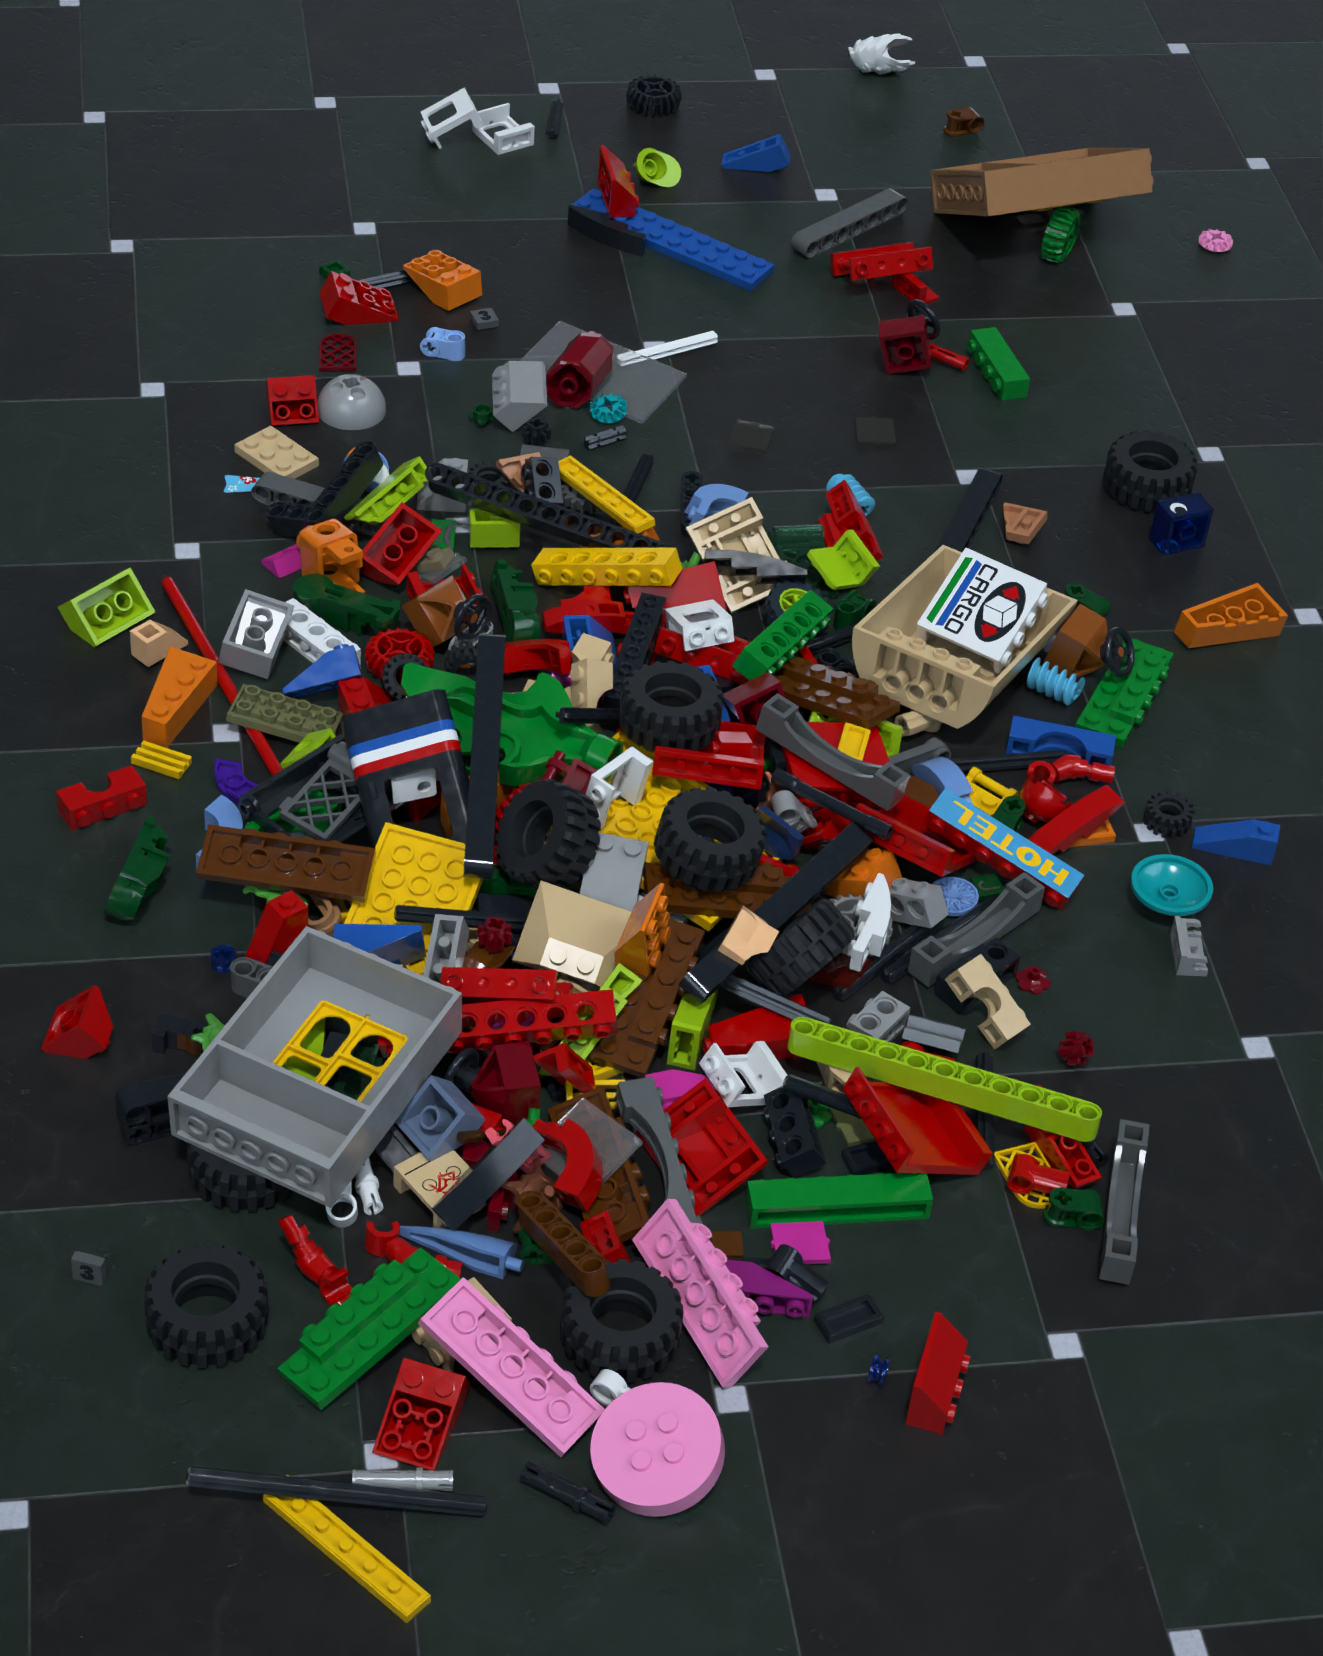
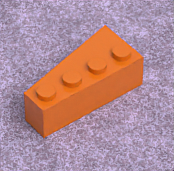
M1255 583L1183 610L1174 633L1188 648L1280 636L1288 615L1259 583Z
M170 646L142 714L144 741L165 748L171 744L218 686L216 661Z

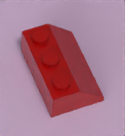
M601 145L597 183L607 213L611 215V218L635 217V208H639V197L635 195L634 183H631L630 172H627L624 163L606 146Z
M401 502L362 550L363 567H360L359 571L375 582L399 586L406 578L407 573L415 567L443 530Z
M365 677L338 681V706L340 711L344 713L343 717L354 712L392 702L386 690Z
M935 1312L913 1385L905 1424L943 1435L946 1422L953 1423L957 1405L952 1404L953 1397L960 1398L964 1380L959 1379L960 1373H967L971 1356L965 1354L968 1341L939 1312Z

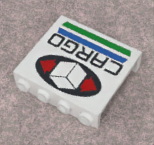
M965 548L918 621L917 637L927 641L932 633L994 661V672L999 674L1003 666L1007 667L1009 665L1015 647L1019 648L1021 646L1026 629L1034 625L1039 608L1043 609L1049 599L1047 583Z

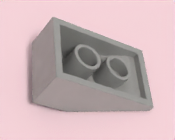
M245 589L222 642L218 663L268 679L295 605Z
M598 832L600 843L596 846L594 860L589 862V869L583 875L580 894L632 912L638 899L649 842Z

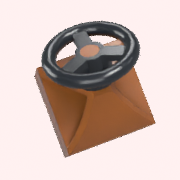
M453 576L437 583L401 606L415 630H418V634H424L427 640H431L432 647L439 645L453 635H456L462 641L476 638L488 624L492 612V604L487 595L478 593L466 599ZM480 601L476 607L473 606L474 603ZM484 610L482 619H481V621L479 622V624L477 625V621H478V619H479V615H480V613ZM469 626V633H463L462 630Z
M1079 604L1059 630L1043 664L1046 661L1050 662L1049 669H1052L1055 665L1059 666V675L1064 669L1068 670V679L1073 673L1078 678L1105 666V664H1107L1109 670L1115 676L1125 677L1131 672L1134 665V645L1129 633L1125 629L1113 627L1107 632L1106 619L1084 605ZM1116 634L1123 638L1126 645L1125 648L1119 643ZM1127 655L1126 665L1121 670V661Z

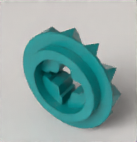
M611 392L605 396L602 393L600 398L594 397L593 403L590 404V413L598 422L615 423L626 415L627 403L626 400L622 399L621 395L614 396ZM609 404V406L612 407V411L605 407V405Z

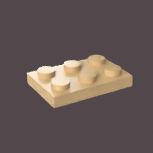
M272 426L234 444L235 453L264 473L272 472L295 479L319 466L318 457Z

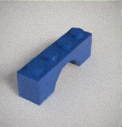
M1013 716L1006 754L1062 750L1066 754L1080 755L1081 759L1088 760V764L1098 762L1111 765L1116 735Z

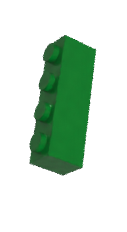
M997 328L971 330L970 338L967 341V350L971 353L976 365L980 367L984 377L988 379L993 391L997 393L1001 401L1026 398L1030 378Z

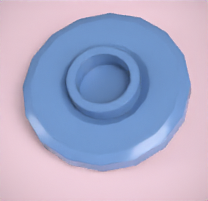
M944 877L932 883L942 888L948 916H962L978 904V890L965 879Z

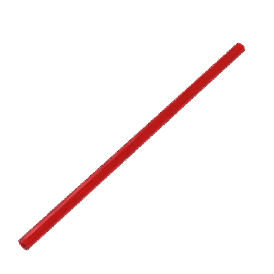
M164 578L161 584L202 656L217 662V682L232 705L238 694L237 688L223 664L218 663L219 657L173 578ZM244 727L271 776L283 770L263 733Z

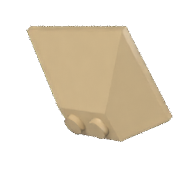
M752 497L686 527V531L703 562L705 549L735 550L780 559L762 527L763 516ZM716 567L725 604L731 614L768 597L771 589L776 585H755V575L730 576L729 567Z
M540 881L512 961L536 970L540 967L556 970L559 974L594 985L593 990L598 991L616 967L614 952L631 912Z

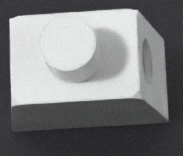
M430 768L390 780L393 804L436 795V781H440L437 770Z

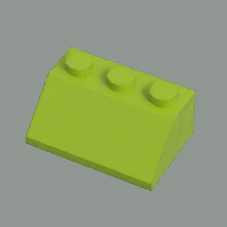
M131 567L58 606L70 630L93 647L155 613Z

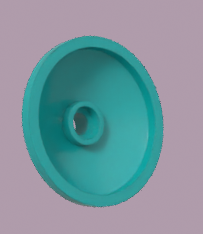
M1160 854L1147 857L1134 867L1131 875V888L1135 896L1145 906L1160 914L1168 916L1192 915L1203 910L1212 898L1213 883L1208 873L1195 862L1181 856Z

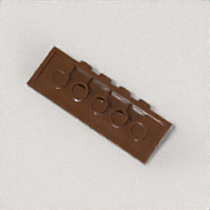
M792 658L779 671L776 670L773 674L781 682L786 699L797 706L868 730L896 714L900 709L899 701L890 699L887 695H878L879 685H876L874 681L855 678L851 673L834 671L830 666L813 664L809 659Z
M208 825L196 875L197 879L287 892L292 890L294 893L365 903L376 849L343 844L336 840L321 841L308 836L293 837L280 832L273 834L259 832L252 828L244 830Z
M645 862L643 872L645 896L659 883L665 884V896L669 897L666 908L667 912L733 919L736 918L742 906L752 912L757 910L792 878L791 876H784L783 868L775 867L772 863L765 862L758 865L754 876L744 885L730 891L723 889L721 892H713L711 889L701 891L696 886L691 885L689 887L684 885L681 879L678 878L676 880L669 873L670 871L665 870L661 864ZM811 903L807 907H805L796 917H798L805 910L810 908Z
M669 919L668 927H671V934L667 944L662 943L659 950L661 951V957L656 968L652 967L649 977L634 973L643 981L625 998L627 1003L617 1015L618 1034H611L607 1038H600L592 1049L590 1061L645 1078L659 1045L664 1046L669 1034L667 1025L669 1020H674L679 1007L677 1001L679 997H684L686 994L678 984L698 964L699 958L696 956L704 939L705 930Z
M600 1086L553 1106L548 1111L551 1120L563 1126L567 1118L580 1125L589 1136L602 1161L603 1179L601 1188L588 1212L581 1210L584 1221L608 1210L622 1242L634 1238L649 1221V1210L646 1204L652 1201L646 1186H640L639 1180L643 1179V1175L638 1163H632L631 1157L636 1156L629 1139L624 1141L623 1135L628 1133L626 1126L622 1122L621 1116L615 1117L604 1087ZM562 1153L565 1163H567V1155Z

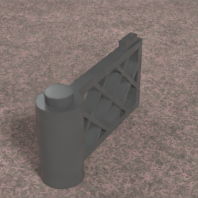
M343 741L331 746L327 754L328 761L293 798L288 796L278 807L280 818L321 841H328L361 805L359 794L347 795L346 787L356 786L347 746ZM329 771H332L340 777V780L325 782L324 776ZM342 787L343 796L328 797L326 789ZM322 790L324 798L309 800L308 793L310 791ZM345 803L346 809L343 812L331 813V804ZM326 805L327 814H311L310 807ZM306 807L308 816L296 817L291 812L296 808ZM329 821L330 827L323 833L314 827L313 822Z

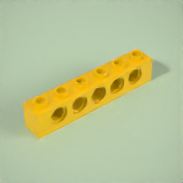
M543 548L531 564L538 585L671 586L683 569L676 548Z

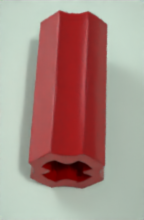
M825 513L824 516L818 519L817 526L825 548L834 547L843 535L842 529L836 524L832 513Z

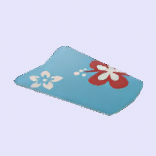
M226 475L225 480L227 484L224 492L251 491L260 478Z

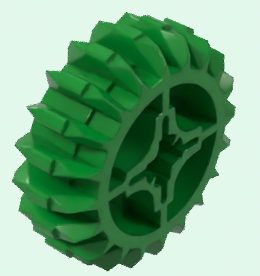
M1070 206L1058 207L1053 212V216L1047 224V229L1042 239V258L1052 263H1060L1067 258L1072 251L1073 245H1075L1081 224L1080 211Z

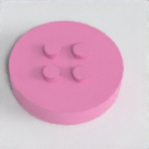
M660 1382L632 1388L618 1396L606 1407L594 1427L590 1453L593 1468L600 1484L616 1504L635 1514L657 1517L672 1515L686 1510L709 1493L722 1471L725 1458V1443L714 1411L700 1395L677 1384Z

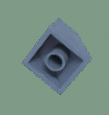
M430 1075L395 1123L429 1161H433L466 1144L458 1143L456 1138L458 1132L478 1130L486 1119L452 1081Z

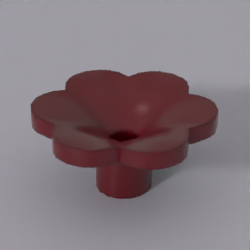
M1037 966L1026 967L1024 971L1016 974L1015 979L1019 983L1018 988L1023 992L1040 995L1043 990H1048L1051 982L1047 979L1048 974Z

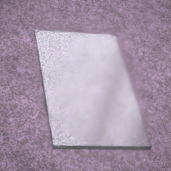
M559 321L520 361H542L545 364L547 373L549 368L567 348L568 343L581 332H587ZM608 341L614 347L612 370L587 401L593 403L594 397L600 398L602 393L605 396L611 392L614 396L621 395L622 399L626 400L627 403L625 417L643 424L687 377V373ZM609 404L605 405V407L612 411V407Z

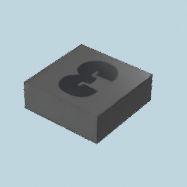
M492 308L470 311V318L477 330L499 327V319Z
M80 1251L74 1252L71 1258L73 1279L103 1286L107 1279L105 1258Z

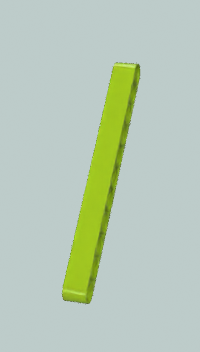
M797 1017L791 1022L787 1047L794 1055L853 1072L855 1067H859L866 1077L1075 1140L1090 1142L1097 1137L1102 1110L1097 1104L808 1017Z

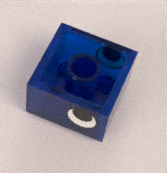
M1200 492L1157 501L1149 540L1162 556L1205 547L1214 509Z

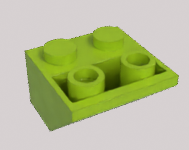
M469 509L467 520L470 548H510L520 546V523L481 509Z

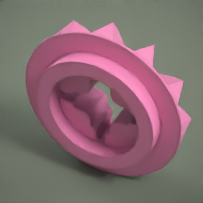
M1218 229L1202 231L1199 236L1200 245L1212 252L1228 251L1233 245L1231 235L1226 234L1225 231H1218Z

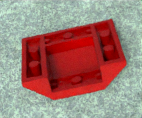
M706 1078L663 1110L664 1113L668 1112L670 1116V1134L678 1142V1160L686 1168L687 1181L685 1182L687 1189H691L694 1194L695 1207L693 1208L696 1216H701L769 1163L765 1155ZM637 1130L635 1132L636 1136L659 1166L650 1145Z

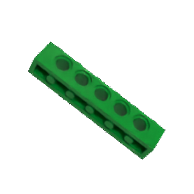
M810 589L749 643L740 653L732 667L749 681L767 672L773 675L776 670L779 671L787 660L790 661L798 650L801 651L809 640L812 641L818 632L822 631L829 624L831 619L828 616L834 608Z

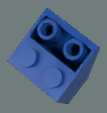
M589 615L563 616L562 640L569 641L570 651L572 652L583 633L612 643V654L615 656L614 668L617 656L613 634Z

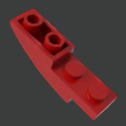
M584 601L544 611L542 613V620L545 631L553 634H562L563 616L589 615L608 631L626 634L634 612L624 611L622 602Z
M1029 1125L1025 1126L1024 1131L1031 1142H1035L1050 1167L1070 1172L1068 1184L1071 1187L1077 1189L1099 1181L1102 1178L1081 1141Z

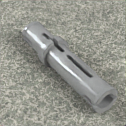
M416 1467V1470L408 1471L353 1469L352 1483L453 1492V1470L431 1471L423 1470V1467Z

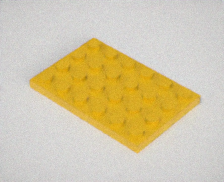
M385 822L375 847L376 856L365 903L353 901L344 924L422 925L426 957L403 967L423 975L433 925L397 922L394 919L395 907L397 905L471 911L484 878L464 877V843Z

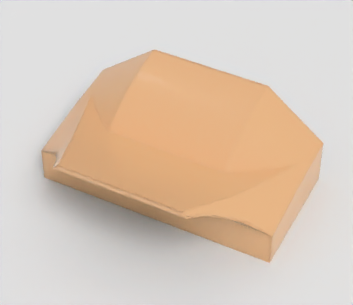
M742 906L718 951L743 965L751 956L767 953L779 931Z

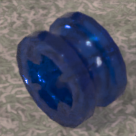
M224 944L214 947L210 954L212 968L220 973L230 972V965L236 959V950L232 946Z
M875 1354L867 1382L876 1380L879 1382V1385L883 1386L891 1358L887 1357L882 1360L878 1354Z

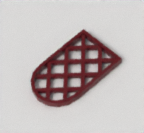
M339 333L330 334L321 339L319 345V371H356L357 345L355 339L349 335ZM336 343L342 344V346L336 347L334 345ZM331 347L334 350L329 352L326 349ZM345 347H347V348H349L350 350L347 351V352H345V351H343L342 349H344ZM340 352L342 355L336 356L334 354ZM330 356V357H332V358H334V359L331 360V361H328L326 358ZM346 356H347L348 358H350V359L347 360V361H344V360L342 359V358H344V357H346ZM339 361V362H341L342 364H340V365L337 366V365H335V364H333V363Z

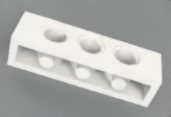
M294 598L286 602L295 606L283 641L312 663L317 661L326 652L334 650L333 648L337 645H354L361 669V649L355 643H352L338 630L332 628L322 618H319Z

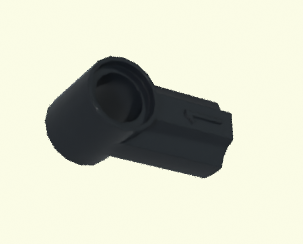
M786 1244L779 1245L764 1269L812 1294L813 1305L829 1282L804 1264L801 1254L796 1249Z

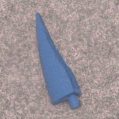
M400 1226L401 1236L462 1262L463 1265L473 1271L503 1280L509 1269L521 1272L523 1269L524 1260L514 1258L517 1250L516 1243L465 1231H452L451 1229L422 1226Z

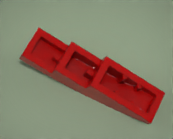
M843 480L825 493L835 522L842 529L843 534L846 530L853 529L874 559L879 561L884 556L878 541L851 488Z
M1105 785L1062 811L1042 826L1028 840L1052 855L1058 850L1064 852L1081 836L1085 839L1088 838L1125 802L1108 785Z

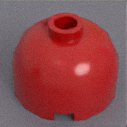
M1031 773L1020 791V798L1025 802V809L1027 810L1024 815L1036 824L1039 820L1048 823L1062 811L1073 805V803L1068 802L1066 804L1064 802L1067 798L1044 780L1041 782L1034 781L1037 776Z

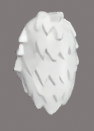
M886 34L875 38L871 36L862 41L859 39L853 48L848 47L850 60L862 73L875 72L879 75L890 72L899 73L915 65L914 61L895 60L888 54L890 48L912 41V38L901 34Z

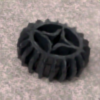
M656 75L639 76V79H633L632 82H629L628 90L626 91L628 106L631 107V110L637 111L638 114L643 113L644 116L661 117L662 115L668 116L669 113H675V110L679 109L682 98L680 86L675 81H671L670 78L665 79L663 76L657 77Z

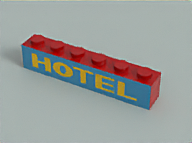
M947 788L944 789L928 811L924 824L931 831L941 834L952 841L956 847L963 848L973 854L977 860L992 866L1004 877L1014 880L1025 872L1045 887L1044 901L1061 911L1072 898L1084 877V874Z

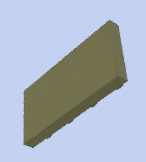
M243 684L227 713L226 721L300 743L308 733L331 728L336 735L341 725L340 719L344 713L335 711L331 707L311 704L306 700L290 698L279 692L266 691L255 685Z

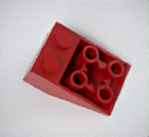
M331 271L319 292L326 318L344 325L394 322L399 319L392 295L388 290L370 286L365 281L354 280L344 273L338 274Z
M403 1358L372 1453L416 1467H423L426 1470L435 1471L460 1416L470 1386L466 1376Z

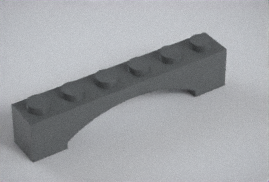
M778 693L763 704L756 730L886 811L891 810L903 798L910 778L908 773L890 762H887L885 765L870 764L839 751L822 739L807 724L798 712L799 706Z
M1025 872L1006 884V888L998 898L966 926L942 938L936 939L931 935L913 947L908 972L927 987H930L936 983V977L941 970L950 968L961 957L968 956L976 951L981 944L988 943L996 937L998 939L1040 911L1045 887Z
M653 1076L618 1082L615 1100L622 1122H629L636 1128L653 1150L664 1180L665 1201L667 1199H676L691 1223L702 1224L701 1217L699 1215L696 1216L694 1212L695 1198L691 1189L688 1190L686 1186L687 1172L683 1163L680 1164L678 1160L679 1146L677 1139L672 1138L670 1134V1116L668 1112L664 1113L662 1108L663 1094L661 1088H656Z
M1124 1119L1119 1121L1113 1146L1099 1279L1127 1285L1131 1281L1137 1256L1138 1208L1150 1124Z

